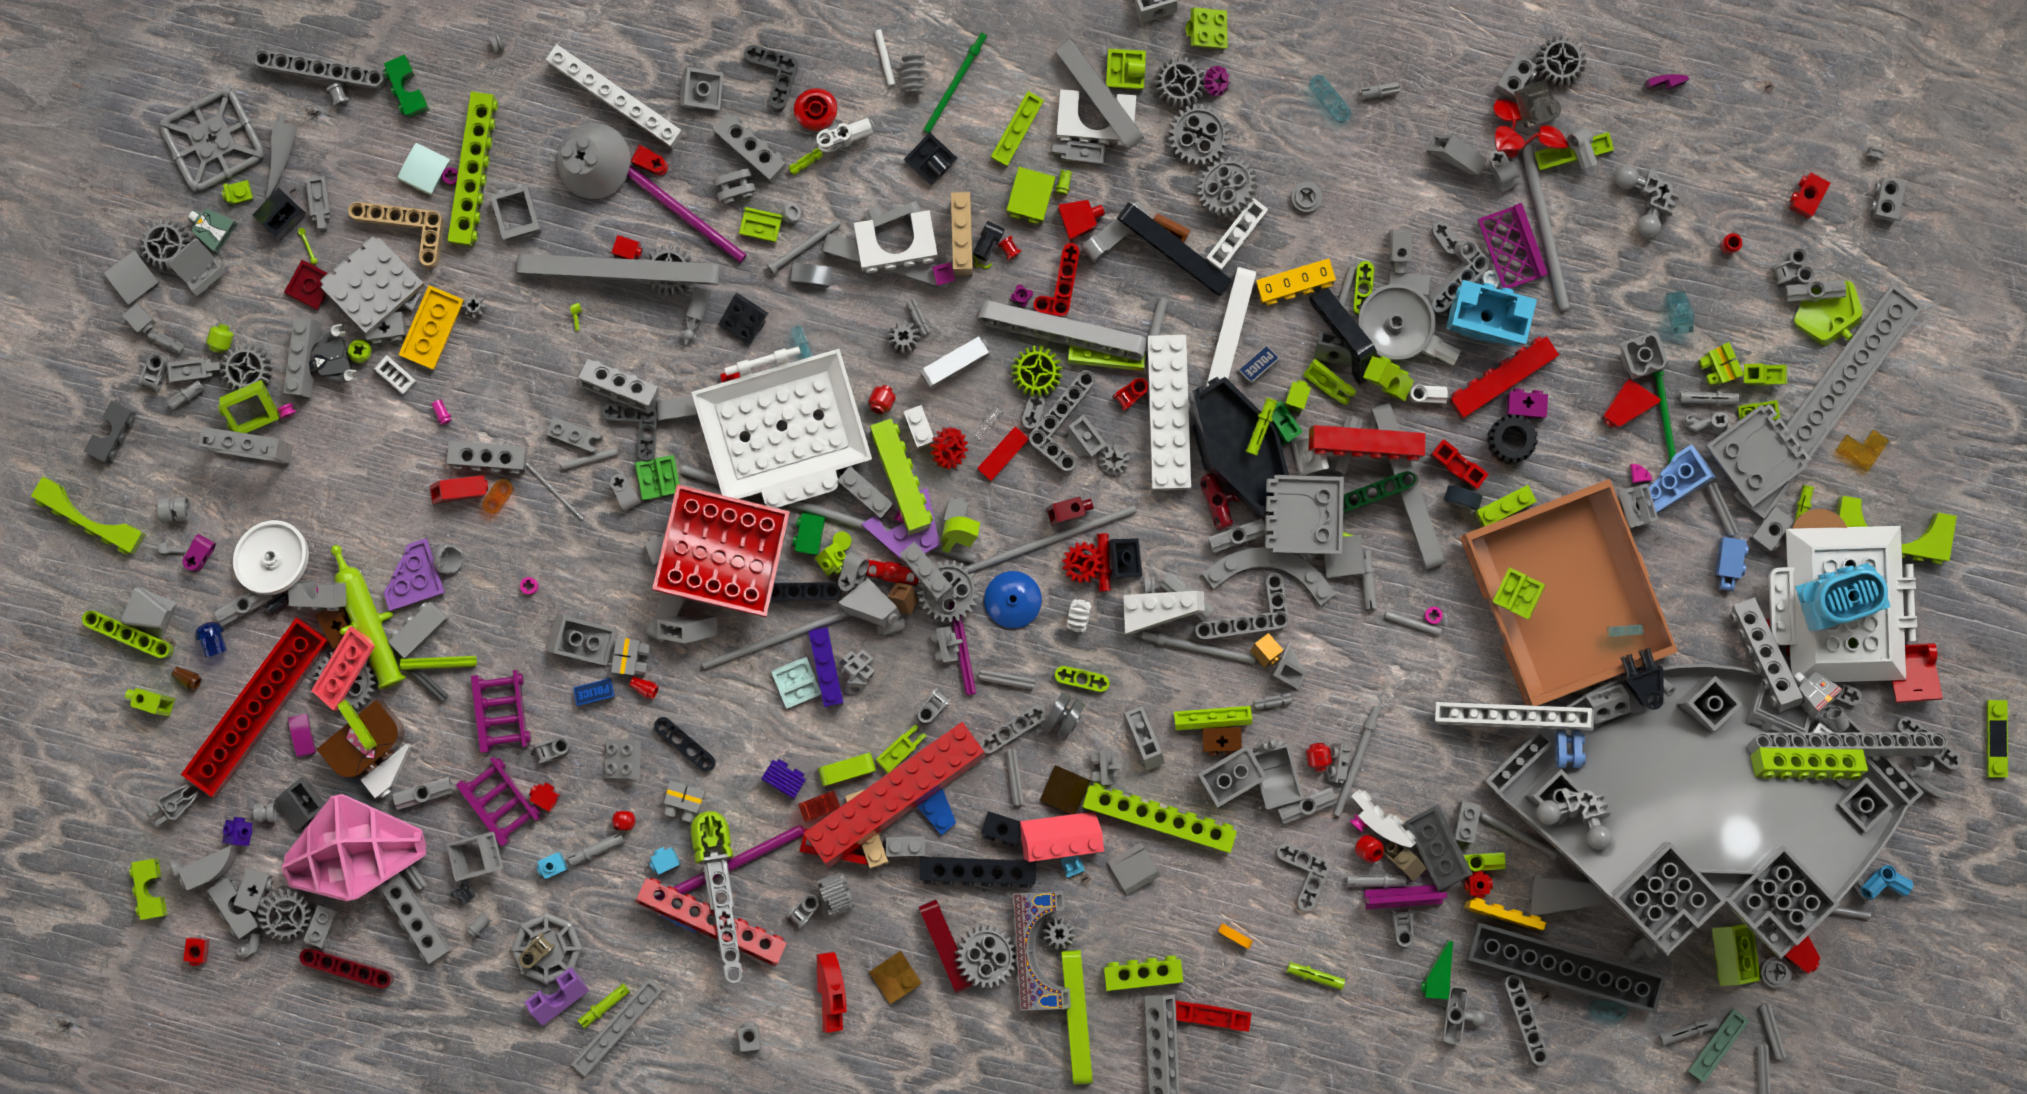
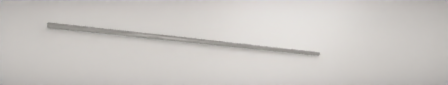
M1135 505L963 567V570L969 567V574L1137 513ZM946 573L943 575L947 579V581L953 579L952 573ZM918 584L913 586L915 593L923 590ZM843 611L704 661L702 662L703 668L705 670L852 615L846 614Z

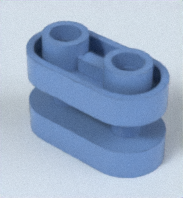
M1565 729L1556 730L1557 768H1566L1567 762L1572 763V768H1581L1582 764H1585L1586 755L1582 753V745H1585V734H1582L1581 730H1572L1571 735H1566ZM1567 743H1571V754H1567Z

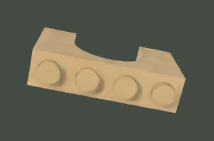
M970 192L951 193L954 276L973 275Z

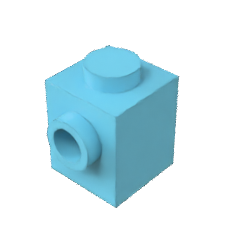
M662 847L654 851V856L650 857L652 861L649 862L653 872H657L658 875L681 865L673 847L666 850Z
M561 852L537 861V871L540 877L544 876V879L568 870Z

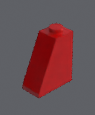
M1628 378L1601 416V419L1604 420L1603 423L1609 428H1618L1658 404L1661 399Z
M484 475L439 480L429 486L432 505L482 497L487 494L488 482L484 479Z
M1809 936L1783 956L1804 973L1808 974L1810 972L1813 973L1818 968V961L1821 959Z

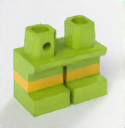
M1730 342L1707 352L1705 356L1698 360L1701 369L1709 366L1712 368L1713 373L1705 376L1709 386L1721 385L1744 375L1737 359L1720 366L1736 358Z

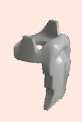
M1930 759L1913 760L1911 764L1916 769L1909 774V778L1920 789L1932 796L1947 799L1944 791L1926 780L1934 768V762Z

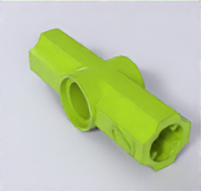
M1505 852L1464 855L1471 871L1506 869ZM1473 857L1481 859L1480 867L1473 868L1470 861Z

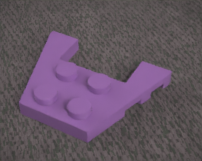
M927 487L919 492L925 496L927 504H924L926 511L930 510L932 514L931 528L909 535L905 524L902 523L887 532L877 515L862 523V527L865 530H868L874 538L884 544L902 562L900 553L914 541L925 554L940 546Z

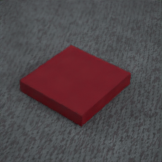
M301 259L284 293L319 311L327 296L321 288L323 284L320 280L328 273Z

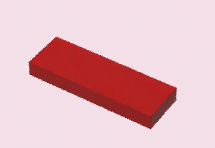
M1015 426L977 469L992 481L1028 442L1029 438Z

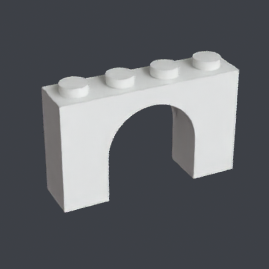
M1060 89L1057 138H1060V141H1072V139L1086 143L1098 141V144L1109 145L1111 142L1117 143L1118 146L1127 147L1111 125L1102 130H1092L1084 126L1078 116L1079 91ZM1117 94L1118 102L1134 122L1136 95Z
M930 210L911 213L914 240L906 251L899 254H891L880 248L876 241L873 220L854 223L862 272L874 273L878 271L877 269L881 268L892 270L898 265L910 267L914 266L916 262L923 261L924 264L934 262V259H937V250Z

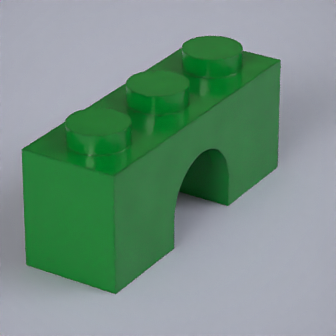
M404 54L385 62L386 69L383 72L386 79L391 80L393 84L390 88L394 97H398L400 101L398 108L401 114L412 118L430 110L420 89L413 92H408L404 89L405 81L415 76L407 56Z

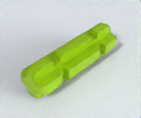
M816 148L811 154H806L797 160V163L789 165L788 168L793 175H796L801 169L804 170L813 164L816 159L822 158L823 153L819 148Z

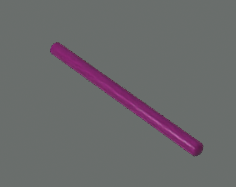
M629 166L627 177L738 263L745 259L746 253L634 167Z
M797 825L727 860L729 872L803 836L805 832L804 827ZM702 872L674 886V888L678 889V893L684 895L706 884L705 873ZM714 875L712 880L720 877L721 875ZM660 893L654 896L657 901H662L664 896Z

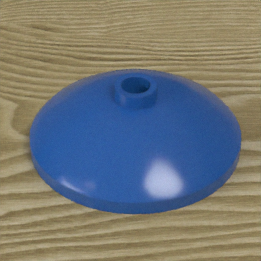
M1008 571L999 574L989 583L985 592L984 603L988 615L995 623L1005 628L1015 629L1028 625L1036 618L1041 608L1042 596L1039 586L1030 576L1018 571ZM1012 595L1017 598V601L1014 603L1009 600Z

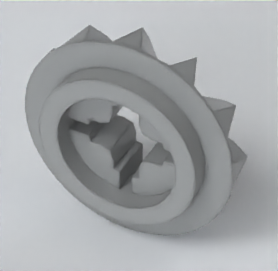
M1301 182L1292 191V203L1296 209L1302 212H1311L1318 208L1321 203V190L1312 182ZM1312 191L1310 196L1312 202L1306 200L1301 203L1302 193L1308 194Z
M1116 444L1106 446L1099 455L1100 467L1110 475L1123 473L1129 465L1128 452L1122 446ZM1114 452L1117 458L1123 459L1116 462L1115 468H1113L1112 461L1106 460L1111 458Z
M1777 956L1768 958L1760 970L1764 982L1774 988L1785 986L1792 977V968L1789 962L1784 958L1779 959ZM1777 964L1778 970L1784 973L1778 974L1775 981L1774 974L1769 971L1775 970Z

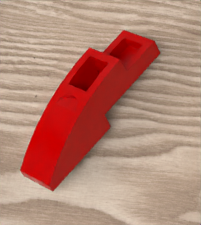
M835 952L817 954V992L822 994L823 1032L843 1030V1013L847 1012L840 965Z

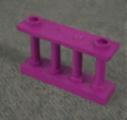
M513 670L512 677L490 680L481 679V675L471 676L480 753L491 752L490 747H493V745L522 741V747H528V742H531V734L526 728L521 685H524L523 674L519 673V670ZM515 685V696L493 699L484 698L483 690H486V688ZM517 703L518 715L496 718L486 717L485 709H488V707ZM517 722L520 724L521 734L492 737L488 734V728H491V726Z
M492 757L490 758L493 763L491 767L471 782L461 780L456 786L489 831L494 832L496 840L502 847L510 842L508 839L510 837L509 834L533 817L535 821L540 820L539 814L541 812L535 804H530L504 769L506 765L502 759ZM499 771L505 780L483 797H477L474 793L475 788ZM510 786L516 796L494 813H489L485 808L487 806L486 803ZM522 802L528 811L506 828H500L496 823L498 818Z

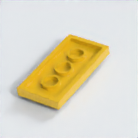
M428 285L398 355L435 370L465 300Z
M1479 898L1466 901L1464 905L1465 910L1537 932L1544 930L1546 922L1541 921V917L1535 915L1526 917L1523 916V912L1515 909L1506 911L1502 905L1495 903L1487 905L1485 900Z

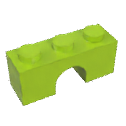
M1372 356L1363 376L1370 383L1381 386V390L1390 397L1402 401L1406 400L1414 382L1408 376V372L1401 370L1400 366L1391 363V360L1384 356L1380 358Z
M1526 485L1476 510L1474 513L1481 527H1484L1537 501L1529 485Z
M159 858L132 862L129 872L131 878H134L135 886L132 887L134 897H137L138 905L135 907L137 916H140V920L168 915L165 896L153 897L148 891L149 882L152 879L162 877Z

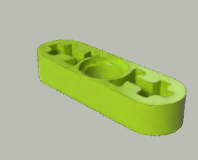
M1362 261L1356 268L1353 311L1357 316H1359L1360 312L1357 306L1361 304V299H1357V296L1366 298L1373 290L1374 266L1369 261ZM1364 265L1367 266V269H1370V272L1366 274V279L1370 278V282L1367 280L1359 281V278H1363V271H1360V269ZM1360 284H1366L1369 287L1367 294H1361L1358 291Z
M1060 666L1055 671V679L1059 683L1104 692L1110 684L1109 679L1105 675L1067 666ZM1065 669L1067 674L1072 675V671H1076L1073 678L1074 683L1069 682L1071 678L1068 677L1061 680L1058 672H1062ZM1081 673L1086 674L1088 677L1087 683L1083 685L1079 684L1076 680L1077 676ZM1090 675L1095 676L1093 680L1097 681L1100 678H1104L1103 681L1106 683V686H1102V689H1099L1097 684L1092 683V687H1088L1091 681Z
M345 699L337 704L365 749L370 751L376 747L375 740L348 700Z

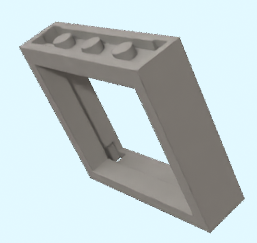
M202 427L199 441L200 447L215 453L290 464L293 445L277 438Z

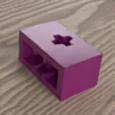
M1514 388L1513 391L1507 393V416L1516 414V416L1521 415L1524 418L1545 419L1547 417L1548 394H1543L1541 390H1532V393H1526L1524 389ZM1526 399H1528L1529 403H1532L1528 408H1526V404H1523Z

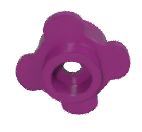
M1019 284L1010 298L1013 302L1020 303L1021 307H1025L1028 304L1029 298L1033 296V292Z

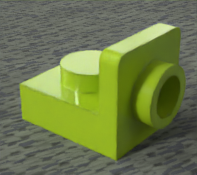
M248 180L230 185L227 183L223 184L224 190H222V195L229 204L235 205L254 200Z

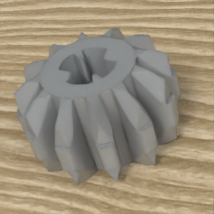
M906 320L903 321V326L896 322L897 329L892 326L890 327L894 334L890 333L887 335L888 338H893V340L889 341V345L896 344L894 346L895 351L901 347V353L905 352V347L911 352L912 348L910 345L918 346L913 340H920V336L914 335L919 330L918 328L912 330L914 327L913 323L906 327ZM907 333L908 340L903 339L901 341L899 335Z
M1063 917L1060 918V923L1058 924L1056 918H1053L1055 924L1053 926L1047 922L1046 925L1051 928L1050 930L1043 929L1044 933H1050V935L1044 937V940L1052 939L1048 946L1051 947L1055 942V950L1059 949V944L1061 943L1062 948L1066 949L1064 942L1072 945V941L1068 938L1076 937L1075 934H1069L1070 931L1075 930V927L1067 928L1071 921L1068 920L1064 925ZM1062 928L1064 930V937L1057 939L1054 931Z

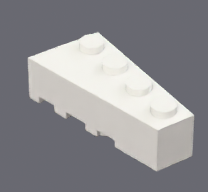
M1204 591L1124 595L1125 633L1134 634L1205 611Z

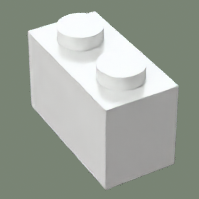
M922 405L904 411L917 449L934 444L935 441L932 439L934 436Z

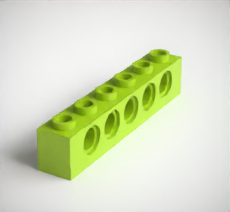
M1759 747L1750 755L1755 777H1763L1764 779L1781 777V779L1798 778L1799 780L1815 778L1816 780L1832 778L1833 780L1849 778L1854 781L1860 779L1868 771L1863 749Z

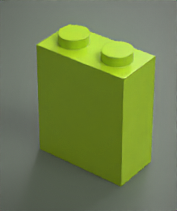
M1018 167L1006 210L1007 214H1010L1009 217L1020 220L1022 217L1028 219L1029 223L1039 225V222L1043 223L1055 183V176Z

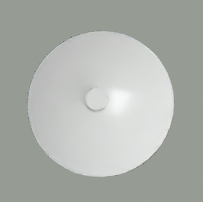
M271 520L257 524L241 537L233 555L235 575L243 586L256 594L275 595L291 588L303 575L309 558L308 545L304 536L289 523Z

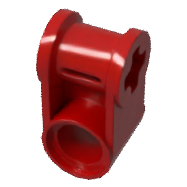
M638 145L631 158V163L658 176L666 174L668 164L664 158L648 148ZM661 163V167H655V164Z
M1136 378L1127 386L1117 391L1112 397L1117 399L1124 412L1147 393L1148 383L1143 378ZM1142 382L1145 385V390L1137 392L1134 389L1135 384Z

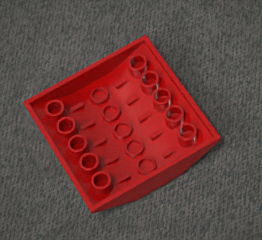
M677 484L652 591L766 618L790 511Z

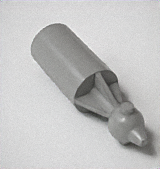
M699 287L694 289L686 313L687 329L681 331L684 344H688L690 340L696 339L693 330L702 322L711 292Z

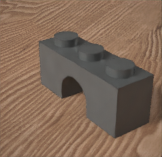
M111 401L102 418L111 423L112 431L110 435L105 438L92 435L84 452L109 464L117 455L116 449L118 445L124 442L128 427L134 424L136 413Z

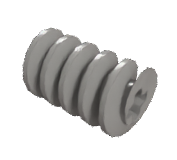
M910 53L902 56L901 60L904 62L901 64V68L904 69L901 71L903 78L900 80L901 84H903L900 86L902 92L911 95H921L924 93L919 91V88L924 87L919 81L924 80L925 77L920 76L919 73L925 72L924 69L920 68V66L925 65V62L920 61L921 58L926 57L925 54Z

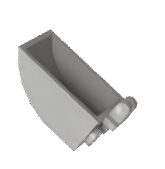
M1277 738L1258 743V747L1253 748V754L1268 778L1258 784L1266 809L1303 800L1304 797L1289 744L1287 742L1283 743L1282 740L1277 741Z
M231 845L184 867L180 860H172L170 864L174 876H181L179 878L180 884L187 891L199 889L218 880L227 873L238 855L240 845Z

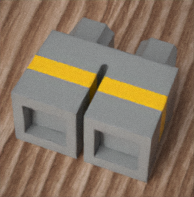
M616 637L614 654L631 656V658L613 656L611 673L635 676L636 674H646L648 664L638 662L639 655L649 656L651 646L638 640Z
M669 781L664 800L666 804L665 815L675 817L677 808L685 809L682 820L692 822L696 813L700 811L706 791L675 781Z

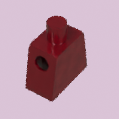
M1081 497L1053 503L1046 508L1051 527L1082 518L1086 515V511L1094 509L1091 499L1082 501Z

